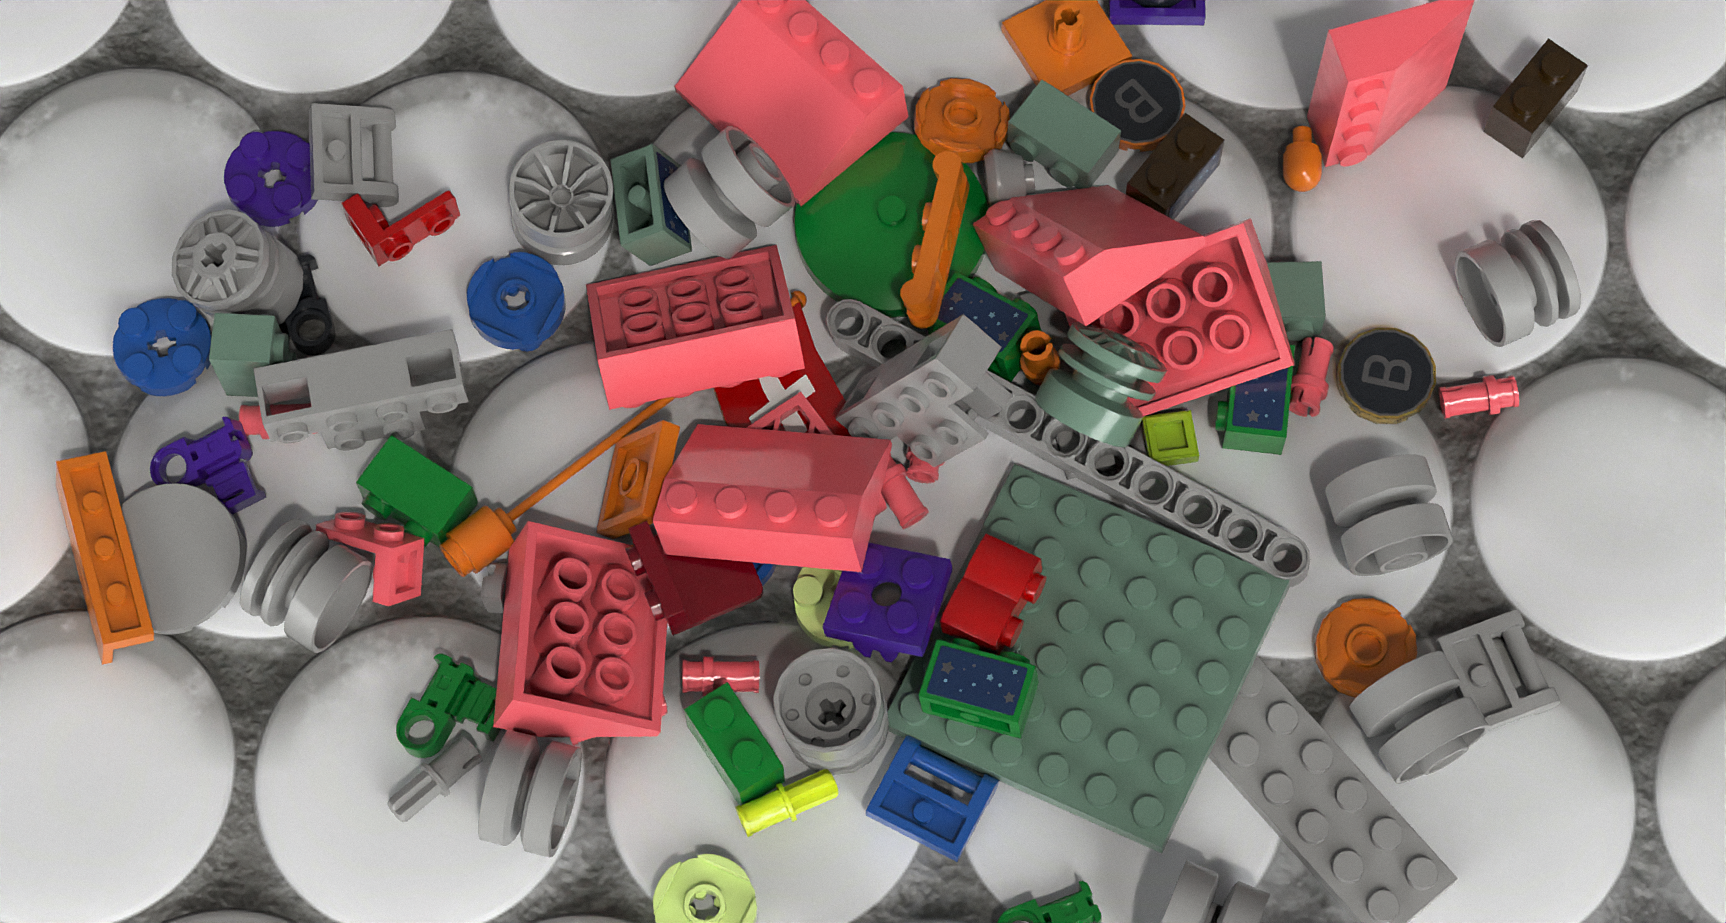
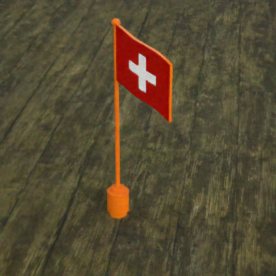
M798 290L791 292L792 298L790 300L805 369L792 371L782 377L767 376L743 381L734 387L713 388L723 419L728 427L746 428L799 392H802L834 435L851 436L848 429L835 419L846 401L815 348L802 310L807 303L806 295ZM668 397L656 400L507 514L500 507L494 511L486 505L481 507L446 534L447 540L439 545L447 561L462 577H465L472 571L475 574L479 573L510 549L514 543L511 535L517 531L513 524L515 519L675 398ZM798 410L781 422L780 431L808 433L810 424Z

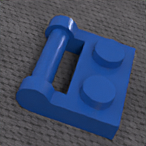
M907 735L866 809V816L958 862L986 807L993 798L1000 780L986 773L981 777L921 747L920 740ZM911 765H914L973 796L969 804L966 805L906 775L907 770Z

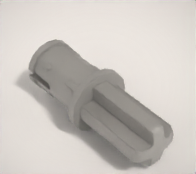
M460 736L447 750L429 764L423 762L420 765L422 772L389 799L387 804L389 809L397 819L407 822L439 794L444 797L450 794L449 788L477 764H480L483 759L472 743L464 736Z

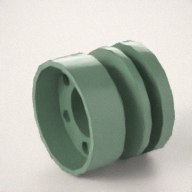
M1074 322L1067 335L1075 345L1063 344L1058 351L1060 357L1074 371L1057 368L1049 369L1034 399L1037 405L1046 413L1072 429L1095 440L1125 448L1129 446L1144 417L1141 411L1128 400V397L1145 401L1152 400L1156 391L1148 382H1162L1168 370L1162 362L1146 352L1141 345L1130 338L1106 328H1099L1090 324L1085 326L1080 322Z

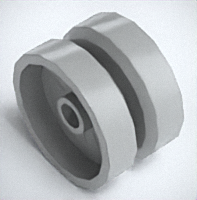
M507 730L498 745L487 776L479 812V839L507 846L515 840L521 830L520 837L524 851L549 858L553 857L561 844L574 806L581 772V748L552 741L540 756V747L536 736Z

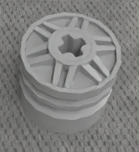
M230 209L214 211L194 221L179 238L172 256V278L178 292L204 313L209 314L213 319L215 313L275 316L278 325H280L296 308L303 290V269L297 255L242 212Z
M1531 220L1522 224L1519 230L1511 229L1504 232L1501 237V244H1498L1495 240H1486L1460 251L1455 258V274L1464 304L1479 331L1494 346L1503 347L1530 335L1534 329V321L1540 326L1548 327L1553 325L1558 318H1569L1580 309L1581 293L1572 262L1559 238L1541 220Z
M290 519L274 532L256 556L244 580L239 604L250 615L260 616L263 622L270 627L278 626L285 621L284 632L287 637L310 651L319 653L323 652L339 638L356 615L371 583L373 566L370 560L344 545H335L328 550L329 540L326 534L321 531H312L310 525L300 519Z
M832 647L810 650L793 660L779 677L773 696L776 720L795 757L811 770L819 772L827 769L832 775L852 773L872 762L884 747L889 731L887 703L880 683L869 664L854 653ZM833 712L836 716L842 715L844 721L837 725L833 721L827 722L825 716Z

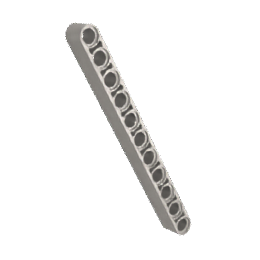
M844 299L835 303L829 310L826 318L827 328L836 346L873 368H877L890 360L881 355L882 347L887 342L900 340L906 344V349L925 338V336L853 299ZM849 317H857L864 322L862 329L853 336L842 335L838 330L843 320ZM988 370L986 371V373L1010 392L1012 397L1004 410L985 420L978 414L975 422L980 426L1063 471L1068 470L1074 473L1076 478L1184 536L1244 560L1277 578L1290 580V587L1300 584L1307 576L1310 552L1305 542L1299 537L1129 446L1125 448L1112 446L1072 429L1046 413L1037 405L1034 399L1035 395ZM961 400L954 403L963 412L971 408ZM1019 409H1028L1036 414L1035 422L1026 429H1017L1009 424L1011 415ZM1063 431L1073 432L1080 438L1076 449L1068 453L1059 452L1052 446L1057 434ZM1105 455H1113L1121 459L1124 465L1118 474L1107 477L1101 475L1096 470L1097 461ZM1149 479H1158L1166 484L1168 490L1162 498L1148 500L1140 493L1142 484ZM1200 502L1206 504L1211 509L1212 515L1210 519L1203 524L1190 523L1183 515L1185 509L1193 503ZM1240 526L1248 527L1254 531L1257 537L1256 541L1248 548H1237L1228 540V535L1232 529ZM1289 550L1299 556L1301 565L1297 570L1285 573L1275 568L1272 559L1278 552Z

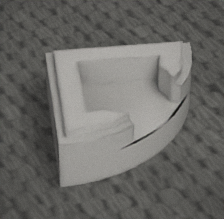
M492 562L487 566L488 576L483 577L480 596L485 609L489 613H503L508 563Z

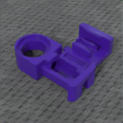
M222 417L225 426L196 441L182 437L156 452L150 464L151 478L156 485L173 484L166 476V467L173 457L180 455L185 460L186 472L183 478L176 483L194 487L204 483L208 487L213 486L218 500L225 504L232 515L267 498L264 491L256 489L247 463L240 461V458L249 461L252 458L253 452L243 426L238 420ZM242 491L244 492L226 502H223V500H226Z

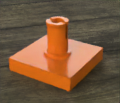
M1045 0L1002 22V33L1035 85L1037 86L1041 80H1044L1067 96L1094 83L1105 69L1121 61L1132 60L1131 52L1097 0Z
M662 420L621 438L615 444L596 530L597 534L615 539L628 534V528L647 521L649 525L653 524L663 482L673 464L680 426Z

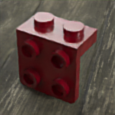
M647 521L628 528L634 545L625 548L636 576L646 573L652 590L644 594L655 620L658 621L665 618L673 636L762 597L763 586L752 562L666 555L658 534L653 536Z

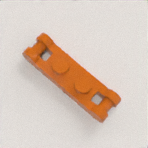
M943 151L935 156L932 167L938 181L933 201L927 202L923 210L922 226L925 233L922 245L917 244L913 250L912 272L914 277L907 281L900 290V296L904 306L907 308L911 324L920 329L931 327L937 321L969 193V183L964 173L961 158L953 151Z

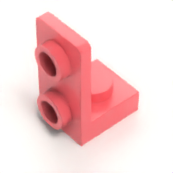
M339 512L335 514V519L316 524V531L326 534L330 540L376 553L373 569V602L389 607L421 596L424 538L405 533L404 527L398 524H375L365 521V515L357 512Z

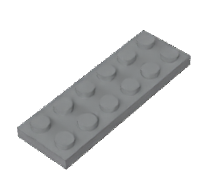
M1257 656L1211 750L1209 758L1356 923H1409L1455 884L1458 878Z

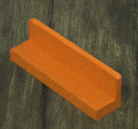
M106 451L56 461V488L102 665L112 663L114 649L154 641V631L108 456Z

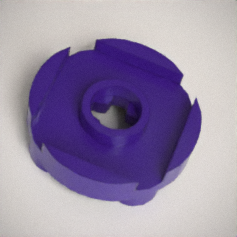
M253 131L247 133L242 137L240 145L234 149L226 163L224 184L231 203L237 208L238 212L245 213L260 226L279 227L291 223L290 218L298 216L301 212H304L305 215L313 209L318 201L311 199L310 144L296 135L282 131H268L264 133ZM271 170H280L281 175L286 177L284 182L276 181L273 188H267L266 181L262 177Z

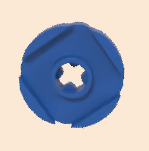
M526 252L509 253L510 257L501 258L496 262L493 258L480 266L470 280L467 289V304L471 322L478 333L495 346L511 350L520 349L525 352L533 351L539 348L544 340L555 333L564 318L566 303L563 285L554 267L543 258ZM519 291L525 292L527 305L523 309L509 310V305L504 298L507 295L515 297Z
M160 298L144 302L136 308H129L121 314L118 321L119 327L113 338V356L125 379L128 382L130 381L132 385L139 387L142 392L152 396L177 395L197 383L195 379L202 374L205 367L208 370L211 364L209 354L212 333L206 320L199 314L192 303L186 300ZM167 337L169 341H176V346L168 348V356L159 357L156 350H151L152 345L157 343V340Z

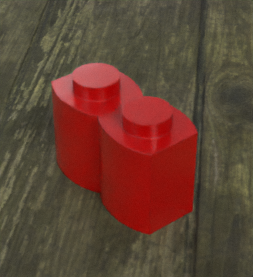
M986 533L975 550L963 578L954 590L940 620L942 632L954 638L971 641L980 646L982 651L999 655L1004 646L1012 648L1021 633L1024 620L1018 618L1019 614L1027 602L1036 603L1046 583V576L1041 574L1043 570L1041 558Z

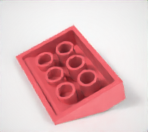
M806 0L739 1L674 86L676 92L719 132L723 131L727 126H733L750 136L778 166L792 189L795 201L800 206H803L909 117L903 86Z
M1438 0L1328 30L1307 113V120L1319 151L1322 154L1325 167L1339 163L1341 166L1346 167L1362 162L1446 89L1475 0Z
M1109 185L1012 197L1009 200L1000 201L992 205L986 211L985 216L973 223L995 271L1085 326L1208 245L1203 235Z
M1251 218L1203 234L1208 245L1090 323V325L1106 328L1130 338L1141 345L1146 352L1156 357L1167 368L1168 371L1162 382H1148L1156 391L1152 400L1145 401L1128 397V400L1141 411L1143 416L1295 364L1268 265ZM1065 314L1070 327L1072 323L1078 322Z
M777 245L739 252L731 259L715 257L586 285L597 360L609 410L620 407L636 408L649 401L668 397L683 398L696 391L715 387H734L743 381L767 376L782 377L792 371L805 369L795 316Z
M697 424L664 479L654 514L653 523L664 553L666 555L862 572L892 448L891 440Z
M531 521L526 523L510 547L508 554L493 727L514 730L538 737H651L659 735L662 718L667 621L665 618L656 621L644 594L652 590V586L646 573L636 576L625 548L632 545Z

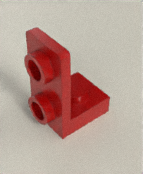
M450 190L442 193L389 226L380 209L375 204L367 207L358 193L341 203L348 224L378 267L387 261L402 259L410 253L416 243L429 235L437 236L444 233L454 224L455 219L460 216L456 198Z

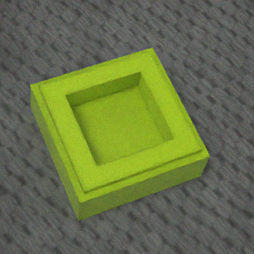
M1191 410L1143 417L1141 426L1148 457L1165 466L1199 461L1200 455Z

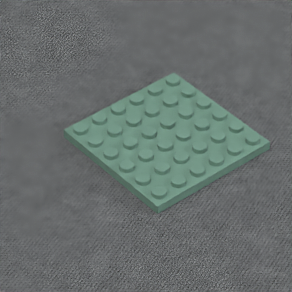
M1014 464L938 612L924 656L915 657L888 710L889 732L904 739L909 735L920 740L922 747L980 773H986L1018 790L1159 853H1163L1290 588V580L1277 578L1244 560ZM986 533L1041 558L1043 569L1041 574L1046 576L1045 586L1036 603L1027 602L1019 614L1018 618L1024 620L1016 643L1012 648L1004 646L1001 651L1020 654L1029 659L1030 664L1036 665L1039 683L1021 739L924 713L919 700L920 689L936 640L951 643L952 639H955L942 632L940 620L954 590L963 578L975 550Z

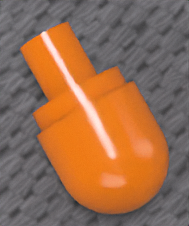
M1298 126L1293 129V143L1287 145L1283 154V178L1291 189L1298 192H1307L1315 188L1320 182L1322 176V154L1319 151L1318 145L1312 143V129L1308 126Z

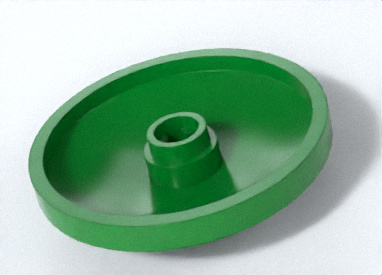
M890 132L803 206H800L798 203L796 205L795 234L802 263L816 285L836 302L844 299H853L862 302L889 318L908 316L907 308L904 306L900 296V290L907 281L914 277L912 272V254L917 244L922 245L925 233L922 226L923 210L927 202L933 201L938 181L932 167L935 155L921 144L917 135ZM966 163L962 164L969 183V193L947 283L956 271L972 279L985 254V249L973 223L986 215L988 205L981 184Z

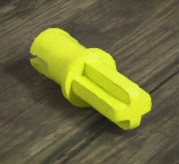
M823 769L785 787L780 782L776 784L777 790L741 806H735V809L747 837H751L754 833L788 818L792 822L797 821V814L836 798L839 792L831 772Z

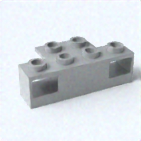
M963 314L862 376L835 419L848 429L851 437L891 440L897 436L910 447L912 453L917 458L928 462L932 467H936L985 440L989 433L975 422L978 414L986 420L1004 410L1012 397L1010 392L986 373L1001 346ZM961 400L971 408L963 412L954 403Z
M453 329L254 368L262 423L271 442L279 440L282 443H296L305 440L308 434L321 432L328 449L336 448L348 451L362 447L366 441L381 438L388 440L391 435L398 440H404L413 436L415 431L425 430L424 420L421 415L422 411L428 410L431 413H445L455 409L458 404L468 402L459 349ZM455 367L456 378L417 385L416 375ZM310 396L312 406L310 408L275 415L271 414L270 404Z

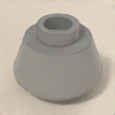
M992 149L983 157L988 208L1012 197L1035 193L1033 164L1023 165L1022 155Z

